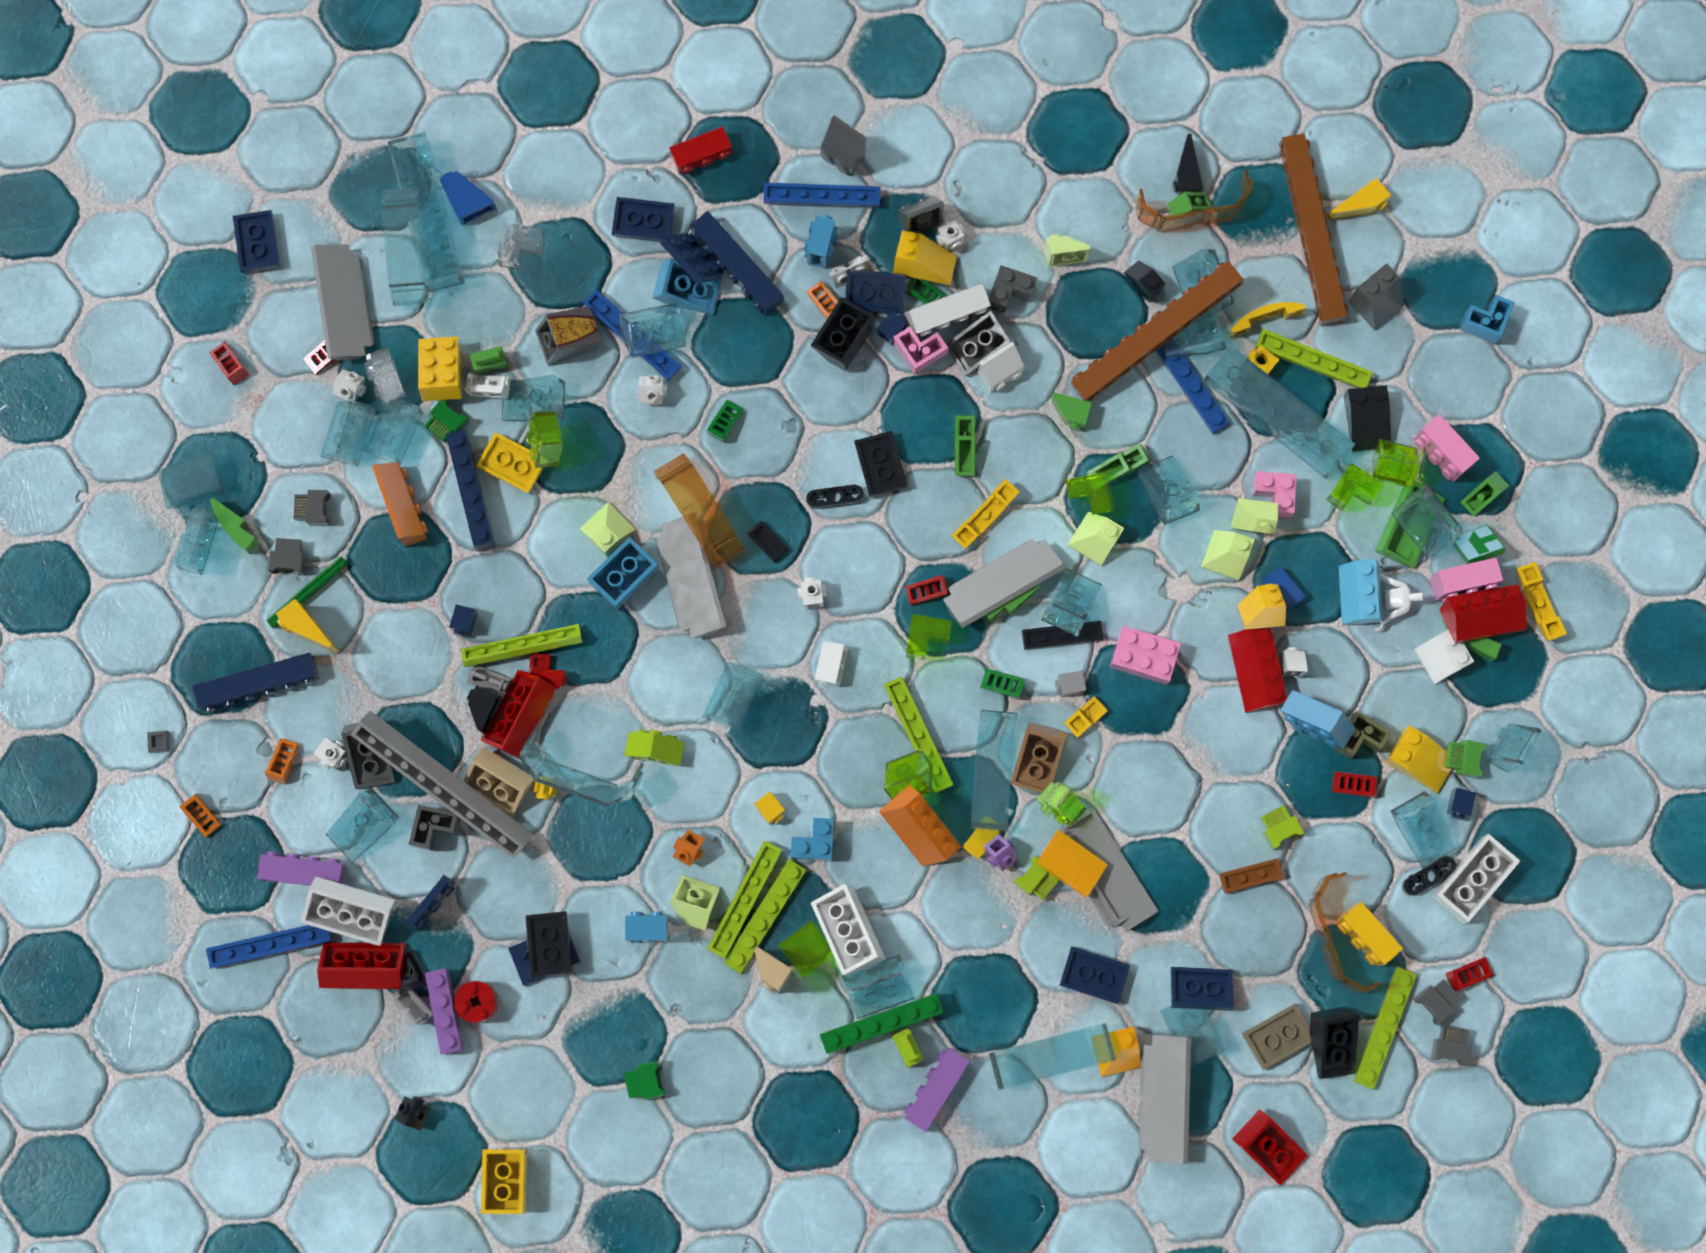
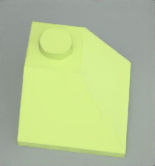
M1059 234L1051 235L1046 239L1045 247L1048 267L1087 262L1090 245Z
M1238 498L1231 528L1274 534L1278 521V503Z
M609 502L579 528L606 557L636 531Z
M1088 512L1068 543V546L1102 566L1124 528L1107 517Z
M1214 530L1201 567L1239 581L1255 539L1236 532Z
M682 875L670 904L686 925L705 931L720 887Z

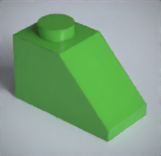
M1184 192L1167 203L1170 214L1175 221H1186L1213 210L1206 192Z
M1054 392L1051 402L1064 424L1069 425V428L1073 430H1084L1092 403Z
M1495 471L1466 496L1461 503L1475 516L1509 485Z

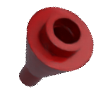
M531 666L529 674L541 677L557 687V689L560 686L564 687L567 680L565 670H543Z

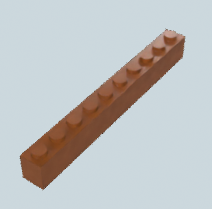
M1305 133L1285 136L1281 138L1279 147L1320 326L1344 322L1349 311L1347 304H1344L1343 301L1344 288L1339 284L1340 271L1334 262L1336 259L1334 248L1331 249L1330 245L1332 238L1330 230H1327L1326 227L1327 215L1326 212H1323L1321 206L1323 205V197L1321 193H1318L1319 180L1313 171L1315 168L1313 157L1310 158L1309 154L1311 148L1310 141L1306 139Z
M1229 261L1225 264L1223 262L1215 267V272L1209 276H1203L1198 281V285L1194 288L1189 287L1182 293L1183 296L1178 300L1174 299L1169 302L1167 308L1162 312H1156L1151 317L1152 320L1146 325L1142 323L1135 329L1136 332L1122 338L1116 348H1109L1103 354V358L1099 361L1097 359L1092 361L1088 365V369L1083 373L1080 371L1072 378L1073 381H1071L1072 387L1084 401L1090 402L1243 285L1244 280Z

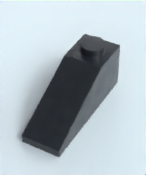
M1187 134L1175 180L1172 182L1173 191L1178 196L1184 192L1203 191V183L1191 134Z

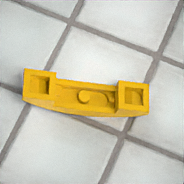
M1280 302L1257 308L1245 315L1233 326L1229 333V338L1247 333L1251 328L1250 323L1282 313L1284 320L1303 314L1306 306L1305 304L1295 302Z
M1005 478L992 492L990 497L966 522L962 523L951 537L966 550L1002 514L1020 491Z
M1533 562L1518 567L1516 570L1524 597L1545 639L1551 641L1567 635L1560 616H1556L1542 584L1543 577L1537 563Z

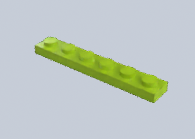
M1262 329L1255 346L1258 349L1261 345L1278 358L1354 388L1367 387L1373 373L1266 329Z
M575 624L462 648L463 666H476L478 664L582 643L580 625Z
M902 676L884 684L883 686L934 793L936 794L952 787L953 783Z
M764 840L707 950L724 959L727 957L782 849Z
M788 860L723 962L725 965L740 974L743 972L755 953V948L762 942L805 874L806 869L792 860Z
M1400 967L1395 968L1353 1082L1374 1090L1417 974Z

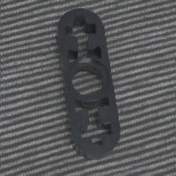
M856 484L811 490L806 496V502L811 509L857 504L863 499V490ZM845 490L846 494H851L852 490L860 493L856 499H853V496H846L847 500L843 501V491ZM832 492H838L841 498L837 502H832L829 499V495ZM823 493H826L827 503H824V499L818 500V504L810 501L813 495H816L817 498H823Z
M1444 856L1403 881V892L1408 896H1414L1455 871V860L1452 857ZM1442 861L1450 863L1449 871L1443 869L1438 873L1437 868L1443 866ZM1426 870L1433 872L1434 879L1432 882L1424 879L1423 875ZM1420 880L1421 884L1414 887L1415 892L1408 890L1409 881L1414 883Z

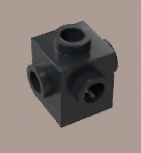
M404 1096L394 1120L421 1131L431 1107L425 1105V1100L413 1096V1099Z

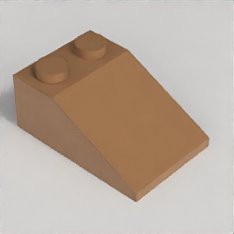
M1029 722L1010 784L1050 795L1068 733Z

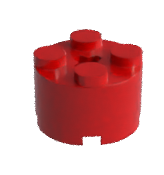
M470 981L459 988L455 995L454 1004L456 1012L462 1019L472 1023H483L496 1014L499 1000L496 991L489 984L481 981ZM479 996V1001L481 1002L480 1006L476 1005L474 1007V1003L472 1001L473 999H477Z

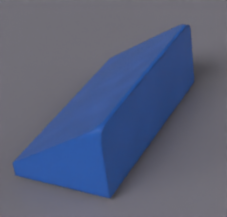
M1281 566L1263 580L1265 584H1278L1287 611L1305 598L1303 592Z

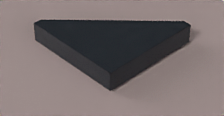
M414 950L409 951L406 955L399 989L400 995L427 985L425 972Z

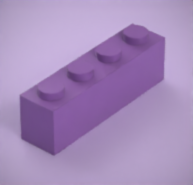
M268 851L267 855L261 854L257 879L311 886L316 876L343 884L346 865L340 863L339 859L328 858V862L320 861V857L308 856V859H300V855L296 854L280 857V853Z
M445 968L426 972L425 976L440 1055L464 1051L449 969Z
M948 1048L947 1051L944 1049L941 1051L936 1059L939 1061L937 1067H931L926 1075V1078L929 1080L925 1086H919L915 1093L917 1099L914 1104L910 1102L903 1112L906 1114L904 1119L924 1132L928 1130L970 1062L951 1048Z

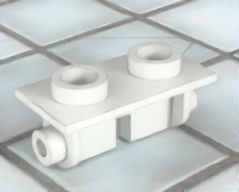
M858 256L847 262L848 268L844 264L832 268L829 275L834 281L835 288L846 284L848 269L870 271L868 259L864 256Z

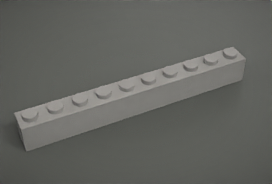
M369 711L350 734L513 859H515L533 835L372 711Z

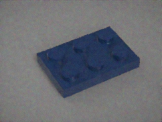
M617 197L611 232L612 236L661 242L663 238L671 236L675 203Z
M272 210L234 215L233 223L240 272L247 273L279 268L280 261Z
M688 232L665 237L660 243L697 284L720 279L725 273L719 264L707 254V251Z
M848 269L845 299L866 311L884 313L893 311L895 314H903L906 274Z
M443 875L404 924L410 929L418 931L420 928L422 930L428 924L429 920L427 918L432 912L435 914L441 908L442 903L440 902L444 897H449L454 892L456 882Z
M569 934L573 966L581 961ZM527 940L508 948L523 986L547 977H530Z
M1071 946L1059 986L1118 1005L1130 965Z
M1171 967V1008L1233 1011V970Z

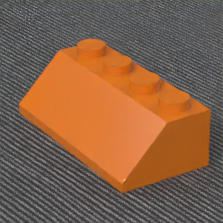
M398 462L372 465L400 542L404 547L426 540L427 536L425 533L428 532L425 521L421 522L419 515L422 512L419 504H414L412 497L415 496L412 485H408L406 482V478L409 477L405 467L401 468Z
M911 785L905 787L879 811L922 866L946 861L961 848L960 844L922 795Z

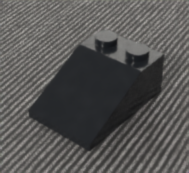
M1387 385L1348 389L1343 396L1351 451L1359 452L1391 448L1390 401Z
M1346 1007L1311 1012L1309 1033L1319 1079L1355 1073L1359 1015Z

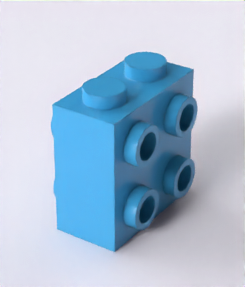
M816 215L815 222L811 221L809 227L810 240L806 239L804 247V257L807 258V264L825 269L827 263L832 262L833 245H836L838 238V227H835V220L828 215Z

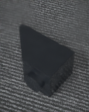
M1137 261L1123 273L1147 302L1160 294L1166 285L1153 268L1140 261Z
M476 685L475 689L470 690L467 700H469L468 706L477 730L484 734L501 697Z

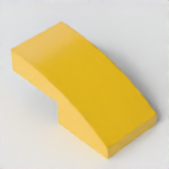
M1094 696L1066 720L1064 724L1078 738L1108 710Z
M986 816L962 848L979 860L985 852L984 846L995 838L1002 828Z

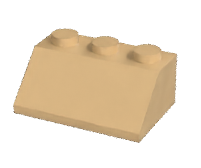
M483 747L472 759L464 782L509 817L513 818L528 795L535 777Z
M756 947L755 955L760 978L764 982L762 986L773 994L775 991L780 993L793 973L792 969Z

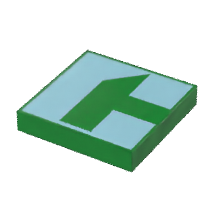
M1488 525L1451 537L1452 545L1467 564L1487 560L1505 553V547Z

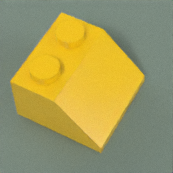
M1278 584L1257 586L1238 603V610L1245 630L1285 626L1286 604Z

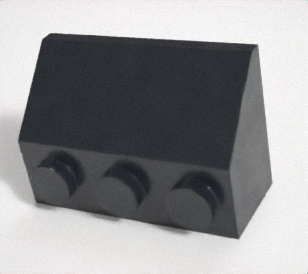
M841 297L810 346L829 363L846 372L875 326V315Z

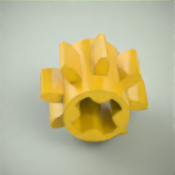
M539 778V782H533L532 792L536 793L535 798L550 801L551 796H557L558 787L554 786V780Z

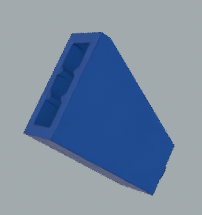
M458 171L448 172L439 179L461 225L496 209L493 199Z

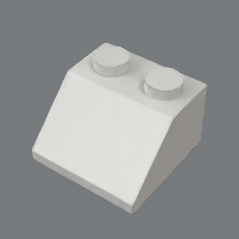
M1014 343L1007 344L979 363L977 374L990 392L995 389L999 391L1006 386V382L1012 379L1014 381L1022 376L1024 364Z
M1449 630L1414 649L1434 684L1474 662L1464 643H1455Z

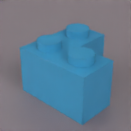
M1496 295L1490 302L1487 311L1471 305L1465 312L1459 329L1496 344L1503 334L1515 302Z
M813 818L812 838L792 837L791 860L832 862L834 819Z
M658 911L651 912V915H644L643 912H630V916H625V941L628 943L668 941V916Z

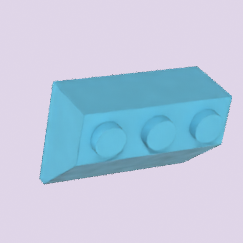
M1377 559L1356 560L1340 565L1339 582L1342 625L1383 622L1380 568Z

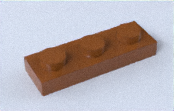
M1278 858L1218 874L1224 894L1284 878Z

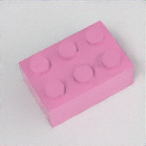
M1440 414L1424 426L1413 438L1415 445L1421 451L1424 450L1430 462L1437 465L1442 470L1443 476L1452 482L1457 480L1480 458Z
M1497 558L1439 570L1430 578L1435 601L1442 600L1443 603L1450 596L1497 588L1498 584L1503 581Z
M1123 626L1119 633L1110 668L1167 685L1170 682L1181 643Z

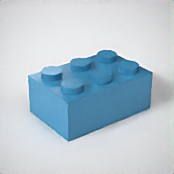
M629 537L587 580L608 603L618 610L659 570V566Z
M1292 690L1280 710L1285 716L1284 719L1292 724V729L1299 733L1304 731L1315 740L1320 738L1333 748L1338 746L1344 749L1356 729L1342 711Z

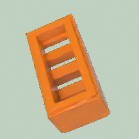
M821 281L806 291V293L827 320L838 300L824 282ZM824 290V292H823L822 294H820L819 296L815 297L816 294H818L820 291ZM827 296L829 297V298H827L826 300H824L823 302L820 303L821 300H823V299L826 298ZM833 303L830 307H828L827 309H824V308L827 307L829 304Z
M280 738L265 772L268 780L281 784L287 783L300 746L299 743ZM283 747L289 748V749H292V751H291V752L284 751V750H282V748H283ZM280 755H283V756H286V757H289V758H288V760H287V759L280 758L279 756H280ZM277 763L283 764L285 767L278 766Z
M196 793L179 806L205 838L222 825ZM196 801L198 805L189 811L187 808ZM202 807L204 811L194 817L192 814ZM207 813L209 817L202 823H199L198 820ZM213 820L214 823L205 830L203 826Z

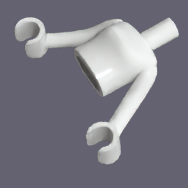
M1380 571L1381 581L1399 587L1385 590L1387 610H1397L1385 616L1383 622H1380L1381 626L1374 628V630L1382 632L1385 629V623L1409 611L1412 601L1424 600L1423 592L1411 593L1407 584L1387 577Z

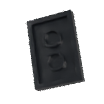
M892 431L854 440L869 498L908 488Z
M567 911L525 915L530 977L572 973Z

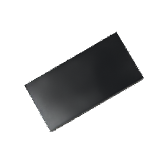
M762 520L747 533L749 538L773 563L789 550Z

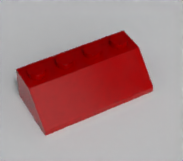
M1518 584L1447 597L1439 609L1455 643L1524 631L1527 628L1526 600Z
M1271 627L1246 629L1229 634V645L1245 713L1283 706L1287 700V695Z
M517 670L481 741L520 759L557 687L538 676Z
M356 942L323 943L317 966L319 988L400 989L405 965L406 943H381L380 946Z

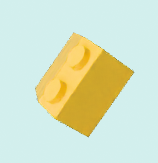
M902 230L895 256L893 273L906 274L907 277L950 285L957 256L922 234Z
M296 599L276 613L279 617V620H277L278 624L288 634L292 632L295 636L335 654L340 652L304 606Z
M1410 725L1403 729L1384 761L1436 794L1451 771V768L1445 767L1447 751L1430 737Z

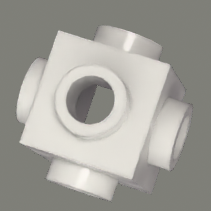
M955 220L951 222L945 221L937 229L936 240L944 249L948 251L951 249L955 250L963 244L965 231L962 225H958Z
M343 369L335 377L332 394L346 401L355 402L364 395L366 386H364L365 377Z
M656 375L640 376L638 402L650 405L662 404L663 396H667V384H664V377Z
M816 577L805 578L801 582V588H797L798 599H803L804 609L824 607L823 597H826L825 585H821V580H816Z
M325 737L314 752V755L321 759L320 764L329 770L331 767L338 770L339 767L342 768L348 761L345 747L338 740L332 742Z

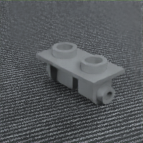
M476 665L473 669L469 670L467 683L482 687L504 698L512 679Z
M398 990L393 994L394 1001L403 1010L409 1007L410 1010L406 1014L415 1024L419 1026L426 1024L433 1015L429 1006L422 1001L414 990L402 995L399 994Z

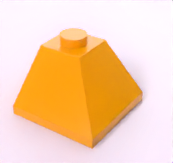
M1134 1026L1091 1037L1101 1077L1141 1068L1140 1051Z

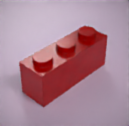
M722 126L671 146L669 151L678 174H688L697 167H706L712 161L728 158L732 154V146Z

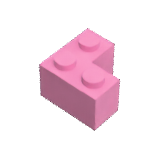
M908 327L893 338L894 346L914 375L940 360L948 353V347L938 332L920 342L912 328Z
M1257 471L1253 476L1252 496L1272 497L1271 502L1278 503V517L1291 518L1295 513L1297 474Z

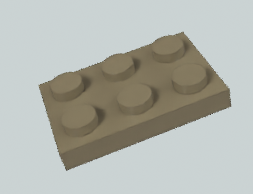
M1296 1003L1241 1033L1262 1070L1311 1043L1310 1027Z

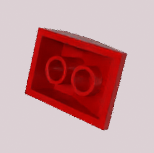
M1261 1109L1232 1138L1280 1186L1308 1156Z

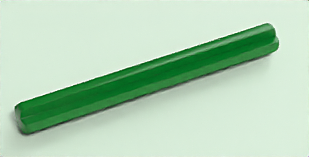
M341 556L338 557L266 620L272 628L279 625L277 622L279 617L276 615L278 611L294 599L300 604L306 602L348 565L346 560Z

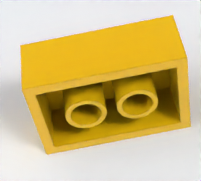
M458 336L418 339V389L422 402L462 399V349Z
M1362 902L1353 904L1335 920L1338 923L1337 928L1344 935L1348 934L1352 939L1350 941L1357 950L1361 949L1366 955L1364 958L1371 966L1379 967L1386 965L1403 949Z
M483 1149L481 1214L526 1213L527 1149Z

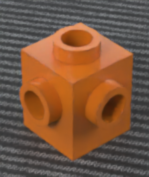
M688 829L682 838L678 837L673 846L676 849L673 858L691 867L695 860H700L704 852L701 848L705 838Z

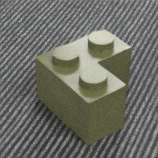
M1356 711L1349 719L1356 729L1344 749L1338 746L1333 749L1349 759L1355 755L1361 743L1378 752L1383 748L1392 732Z

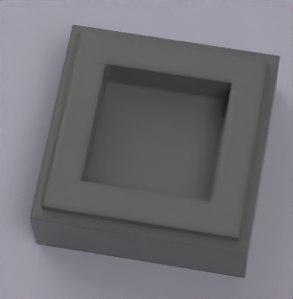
M169 731L147 732L149 753L170 751Z

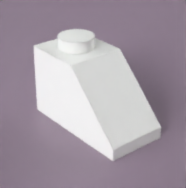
M1288 647L1287 650L1281 653L1280 669L1282 677L1301 678L1307 672L1305 651H1299V648Z

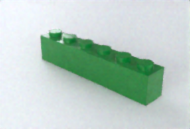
M937 993L821 1033L820 1037L825 1052L828 1054L943 1014V1010Z

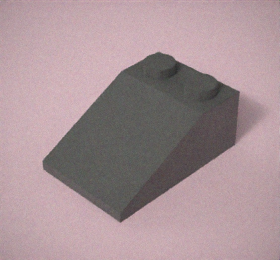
M834 115L820 147L821 157L826 162H832L837 165V168L842 173H848L852 176L865 159L866 137Z
M926 197L919 200L917 204L902 206L897 214L902 230L920 233L939 226L942 223L944 203L935 197L930 199Z
M990 310L947 342L946 345L960 370L967 377L977 371L979 363L1011 342L1014 343L1015 347L1019 343L1000 313Z
M358 723L345 725L341 735L355 789L395 782L394 768L350 735Z

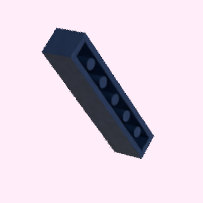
M706 211L690 224V235L694 237L696 242L700 241L703 244L709 256L712 255L716 259L715 262L719 264L722 270L725 269L728 272V278L733 284H738L742 288V294L747 299L751 298L753 300V305L759 313L763 312L767 316L784 302V295L709 211Z
M465 429L445 434L473 547L477 552L494 548L496 544L468 434Z
M309 652L192 685L198 709L205 711V713H211L216 711L217 707H232L237 705L236 702L253 701L259 695L271 696L276 694L275 691L292 690L295 688V685L302 683L303 685H310L315 683V680L320 679L314 655Z

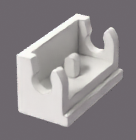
M468 373L464 391L470 396L508 399L511 377Z
M823 641L815 675L816 681L840 687L848 648L844 644Z

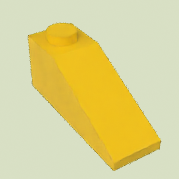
M1375 178L1331 210L1328 218L1329 220L1373 213L1377 209L1381 211L1389 204L1388 200L1391 194L1378 178Z

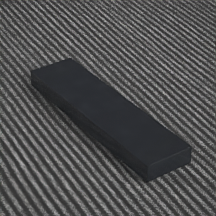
M1101 620L1024 629L1021 631L1024 650L1104 640Z

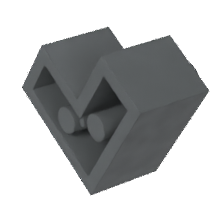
M1000 265L988 298L991 306L987 308L1005 314L1011 296L1030 302L1038 277Z
M418 805L408 845L432 851L437 831L457 836L460 818L450 811Z

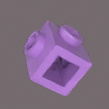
M1000 834L984 846L989 856L987 857L988 862L994 868L997 866L1002 872L1018 859L1014 852L1016 850L1015 846L1009 840L1006 841Z

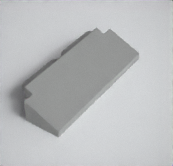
M348 244L313 245L311 251L328 359L353 362L365 356L364 349L374 344L370 310L365 302L367 291L362 260L359 258L358 253L349 252Z
M696 513L688 514L662 524L663 535L656 537V544L665 579L669 584V594L678 627L681 632L689 631L691 638L707 637L725 628L726 624Z
M1031 539L948 587L950 595L943 600L950 615L963 628L1062 571L1065 567L1046 540L1036 544Z
M1094 808L1084 812L1061 827L1064 834L1108 864L1088 896L1107 926L1115 927L1121 924L1126 932L1158 912Z
M1152 1035V1045H1144L1141 1050L1140 1090L1142 1092V1101L1140 1102L1139 1144L1141 1150H1149V1161L1188 1164L1191 1037Z

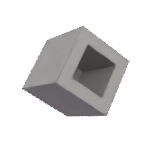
M1083 670L1059 674L1058 680H1055L1056 692H1060L1061 697L1082 694L1086 691Z

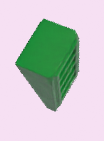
M911 277L905 286V292L924 305L932 302L936 295L939 296L938 299L947 296L927 280ZM916 282L920 283L915 290L912 289ZM922 287H926L922 295H920L919 292ZM929 291H932L933 293L929 299H925Z
M726 400L709 425L707 434L724 443L744 409ZM727 407H730L731 409L737 411V413L733 414L726 409ZM725 413L726 415L732 417L733 419H732V420H729V419L723 417V414ZM722 420L729 425L726 427L725 425L719 423V421ZM715 427H720L724 430V432H720L719 430L715 429Z
M986 668L980 688L1018 700L1025 679ZM990 675H993L994 678L991 686L987 685ZM998 677L1002 678L999 688L995 687ZM1005 680H1009L1007 690L1003 689ZM1013 682L1017 683L1015 692L1011 691Z

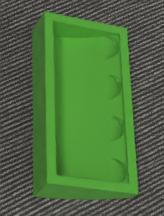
M1415 480L1405 481L1375 552L1414 569L1445 498Z

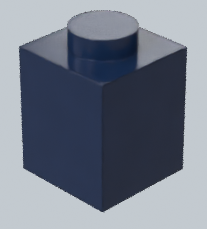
M891 311L878 326L877 335L892 346L894 336L907 328L905 317L900 313L895 314Z
M456 604L449 628L454 631L453 634L460 637H465V634L471 636L478 612L475 609Z
M1460 788L1453 789L1447 814H1451L1452 818L1457 820L1471 817L1476 793Z

